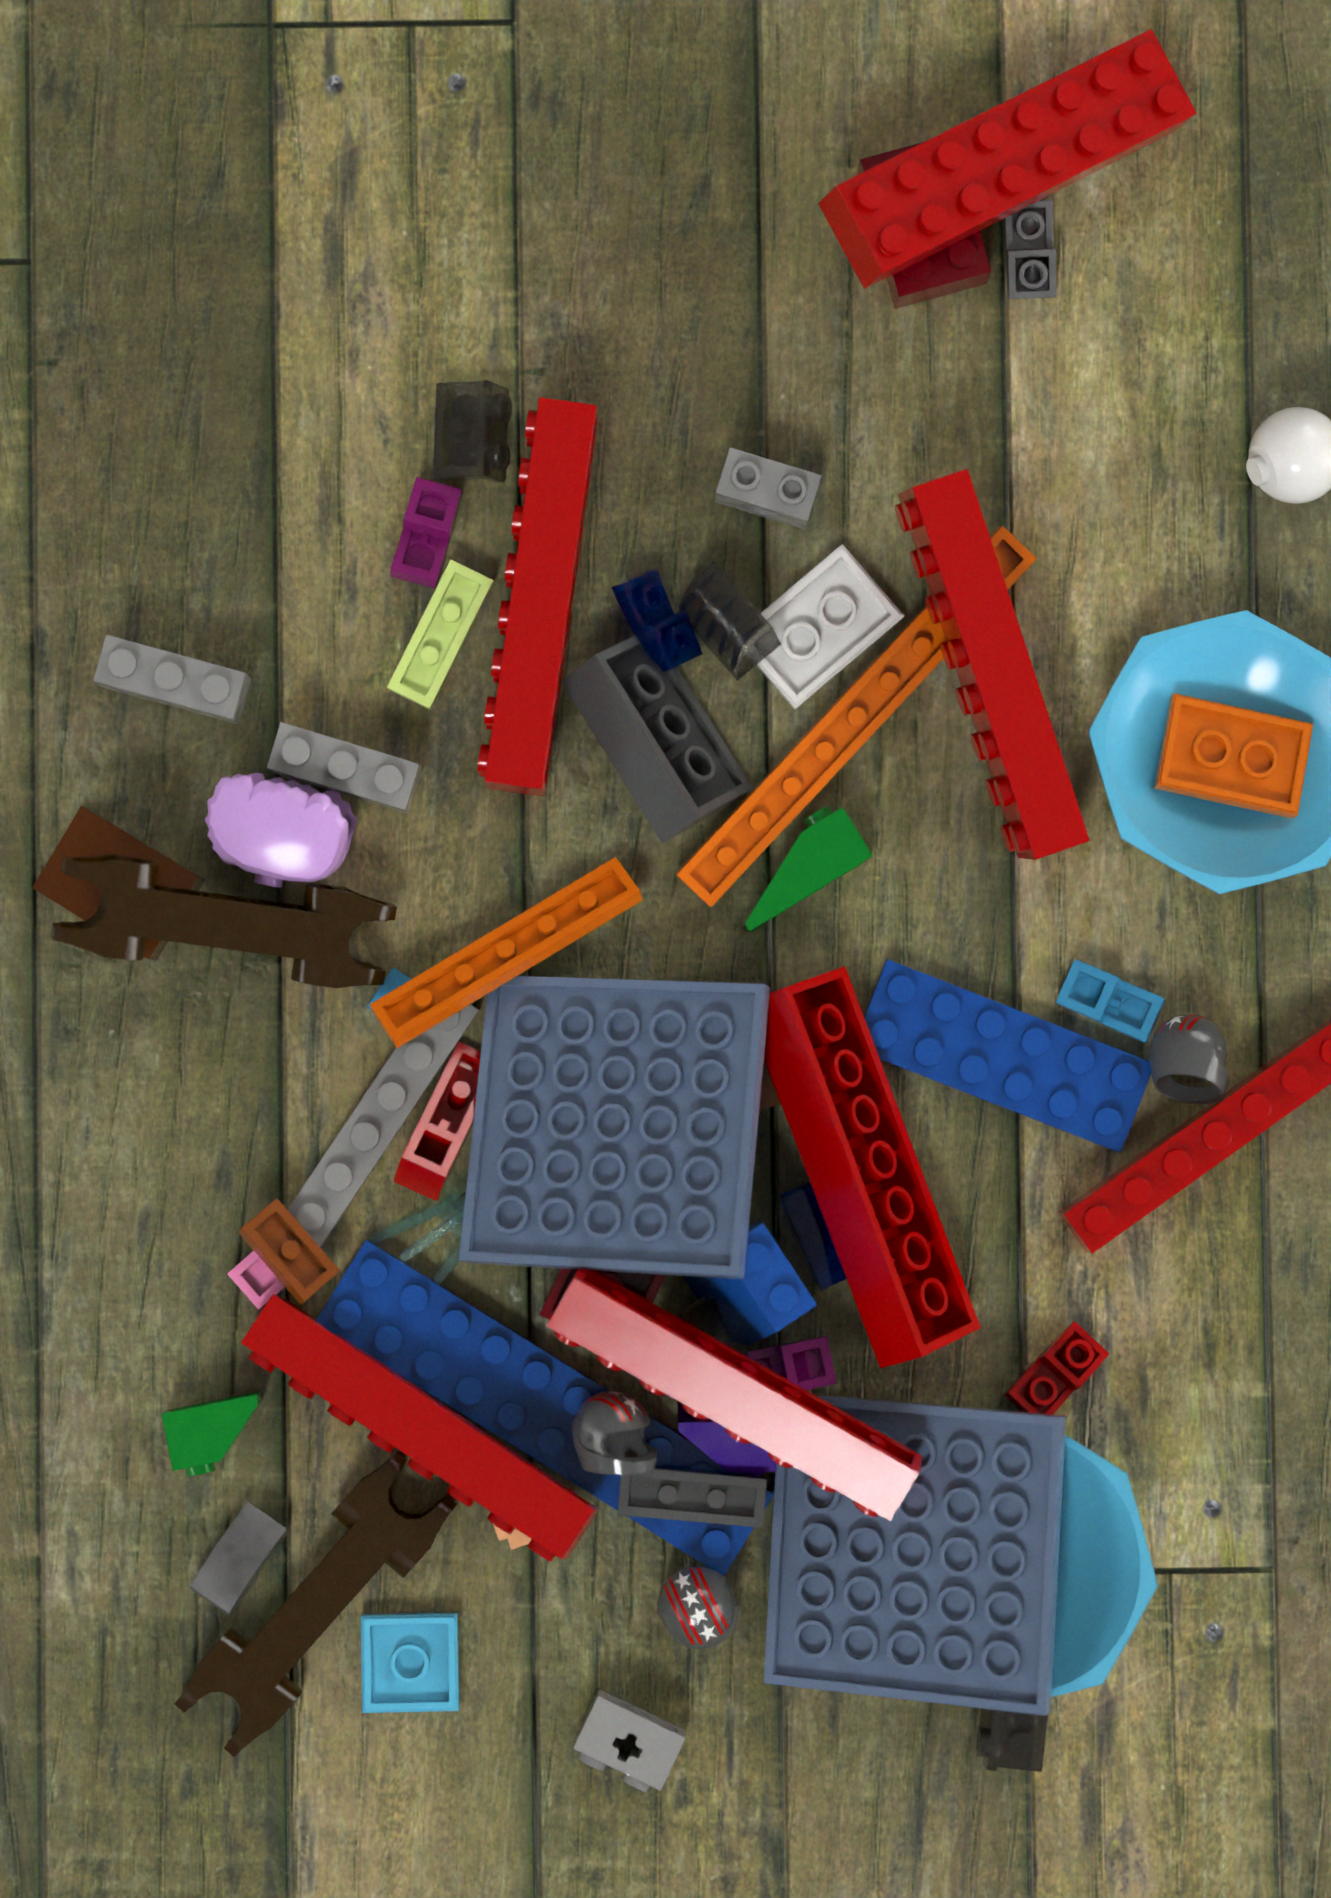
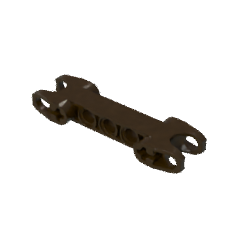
M108 854L88 857H63L61 871H63V874L98 885L101 892V903L97 913L88 920L52 923L50 937L54 941L88 950L101 957L140 961L144 957L146 938L294 958L291 979L305 984L331 988L384 985L386 971L371 963L353 959L349 954L348 940L352 931L364 922L395 920L397 907L392 903L367 897L346 887L307 883L303 905L155 885L159 863L137 857Z
M398 1450L384 1464L363 1477L334 1509L331 1515L344 1525L348 1531L251 1641H246L230 1627L200 1661L188 1686L174 1703L185 1713L200 1698L210 1692H224L234 1697L241 1708V1722L224 1747L233 1757L258 1736L271 1729L303 1691L286 1674L384 1563L404 1578L431 1548L443 1523L458 1504L455 1498L447 1494L423 1514H408L399 1509L392 1499L391 1486L395 1477L409 1459L402 1451Z

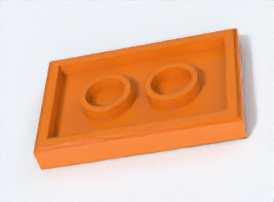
M1173 693L1168 705L1154 789L1277 816L1295 818L1298 816L1313 724Z

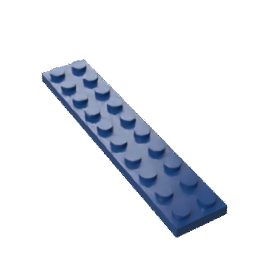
M366 1239L316 1320L323 1324L327 1330L334 1334L337 1333L399 1375L618 1511L621 1475L600 1474L584 1470L573 1444L571 1428L576 1413L588 1398L610 1390ZM649 1415L651 1425L644 1428V1437L646 1442L658 1452L656 1467L742 1475L740 1473L726 1472L686 1437ZM766 1488L764 1511L774 1496V1492ZM627 1516L723 1576L754 1528Z

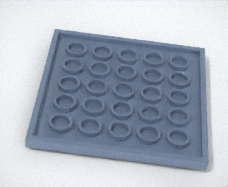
M516 976L488 993L459 1260L464 1263L561 1269L582 1268L596 1271L744 1279L770 987L766 984Z
M814 1394L923 1457L919 1475L891 1521L880 1515L878 1517L869 1516L860 1511L854 1505L852 1499L838 1491L830 1493L819 1488L812 1482L810 1476L795 1467L785 1468L777 1464L774 1487L763 1683L1044 1716L1051 1713L1066 1416Z

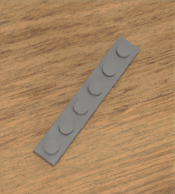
M471 1004L399 1048H395L288 1208V1211L320 1248L480 1011Z

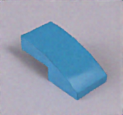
M1074 959L1055 1003L1147 1044L1166 1000L1163 997L1122 981L1115 975Z

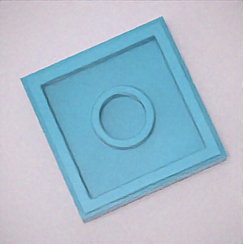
M458 1612L361 1614L362 1713L459 1711Z

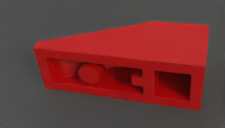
M458 1041L400 1159L393 1182L432 1200H438L473 1126L481 1051Z

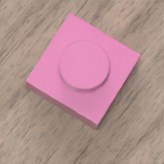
M254 1250L227 1273L258 1310L267 1304L273 1294L277 1295L285 1288Z

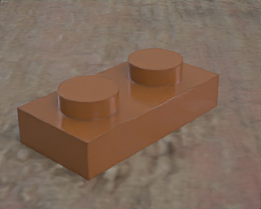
M278 1198L238 1231L300 1305L340 1272L338 1267Z

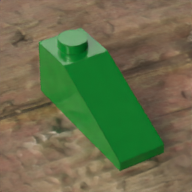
M827 805L804 820L808 828L800 833L744 924L748 934L873 856L843 807L832 813Z

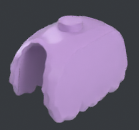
M257 772L249 775L237 774L233 775V777H222L215 787L213 796L207 800L208 814L205 819L209 828L207 836L213 843V850L218 854L223 863L238 866L247 872L255 873V883L280 888L283 885V880L317 882L327 879L336 872L349 850L357 818L352 814L350 803L343 801L339 792L327 790L324 793H319L317 789L312 788L309 784L302 786L294 779L285 781L278 777L265 780L264 774Z

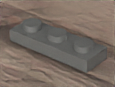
M658 1467L645 1473L621 1475L617 1515L763 1528L767 1478Z

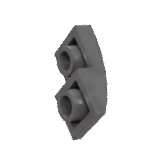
M1040 200L1004 218L1008 299L1057 297L1056 249H1053V200Z
M247 1501L190 1585V1589L230 1616L257 1580L258 1571L286 1536L287 1528Z

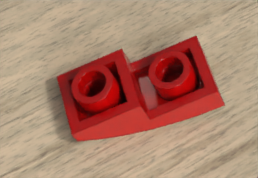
M1073 1321L1033 1361L1003 1395L1021 1412L1053 1415L1073 1391L1081 1388L1108 1357L1109 1353L1079 1324Z

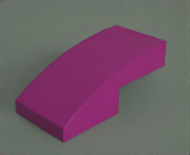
M416 477L403 519V530L390 569V577L437 588L454 528L462 489Z
M827 1336L740 1352L805 1390L837 1384Z

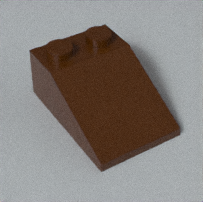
M81 806L32 888L81 919L88 920L97 913L100 906V888L98 885L87 880L63 874V871H61L63 857L116 854L155 861L159 863L155 885L199 891L205 879ZM146 938L144 957L157 961L168 941Z

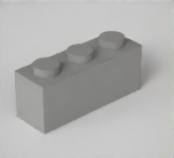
M110 635L105 637L93 679L95 683L106 689L238 725L252 680L245 672Z
M280 722L267 764V769L274 774L327 790H333L340 794L406 814L410 812L423 770L418 763Z

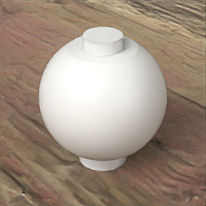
M1304 407L1286 408L1267 417L1256 429L1249 446L1246 469L1252 483L1259 486L1272 498L1285 503H1306L1326 494L1331 489V420L1316 410Z

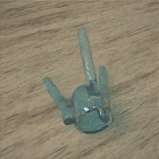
M466 1192L459 1197L455 1193L451 1194L441 1203L372 1235L369 1241L377 1244L442 1213L444 1214L440 1218L443 1223L400 1254V1259L402 1261L409 1260L449 1231L458 1240L462 1233ZM460 1244L433 1277L432 1281L440 1285L460 1262Z

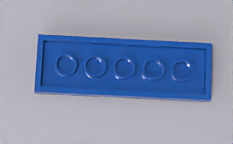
M888 959L884 963L864 1015L880 1060L1118 1153H1121L1151 1076V1067L1148 1060Z

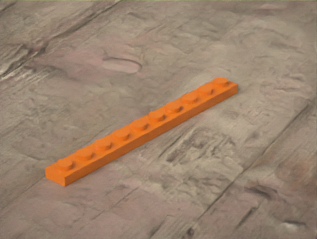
M999 526L990 538L1008 590L1037 558L1004 526ZM926 605L675 873L707 906L712 907L944 659L940 643L946 641L941 624H933Z

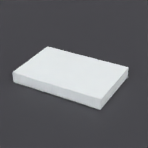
M842 544L734 635L733 639L738 642L742 634L762 623L745 641L742 649L792 708L796 710L900 622L904 615Z

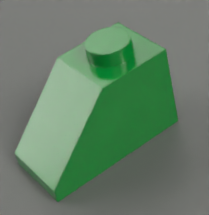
M262 1391L183 1406L163 1412L161 1416L172 1471L186 1469L187 1477L215 1471L214 1463L220 1462L226 1457L263 1401Z

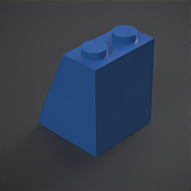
M760 1219L748 1227L744 1279L683 1276L727 1345L735 1350H739L778 1332L817 1306Z

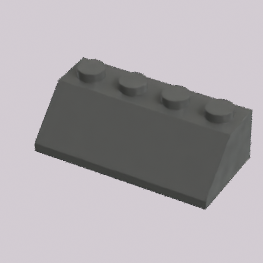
M653 627L593 655L561 680L573 703L577 706L661 843L688 830L753 789Z

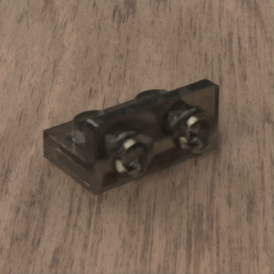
M488 380L436 383L433 478L441 481L485 479L494 483H504L506 481V469L510 464L511 458L510 449L507 444L508 421L512 416V402L509 397L508 388Z
M988 1709L987 1726L978 1728L976 1739V1756L983 1757V1764L986 1770L997 1771V1767L1042 1772L1048 1715Z

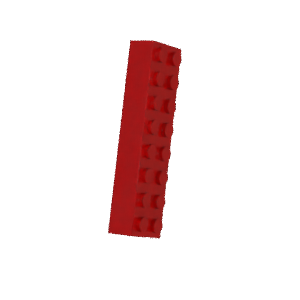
M1150 29L835 186L818 205L860 283L866 289L1175 132L1194 117L1197 112L1153 30Z
M539 397L537 411L528 410L525 439H527L526 447H532L531 458H521L518 486H520V494H525L524 506L515 505L511 534H513V541H518L517 554L508 552L504 581L507 582L506 588L512 589L510 601L501 600L498 618L500 635L505 636L503 649H494L491 667L493 682L498 683L497 697H487L484 716L486 729L492 730L490 745L481 744L477 766L479 777H485L484 782L490 790L545 797L598 428L597 405Z
M968 468L911 487L899 493L900 503L895 505L896 516L902 531H910L916 548L910 551L912 565L917 577H925L931 594L925 597L926 607L933 624H941L946 641L940 643L941 652L949 670L956 669L961 687L955 689L957 701L963 715H971L976 730L975 733L970 734L971 743L978 760H986L991 778L985 780L986 788L994 807L1001 806L1006 824L1001 825L1000 828L1008 851H1016L1018 858L1037 860L1089 842L1090 839Z
M845 966L770 993L764 1060L880 1369L923 1357L980 1329L979 1321Z

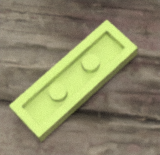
M450 559L387 686L388 690L429 710L432 709L494 585V580Z

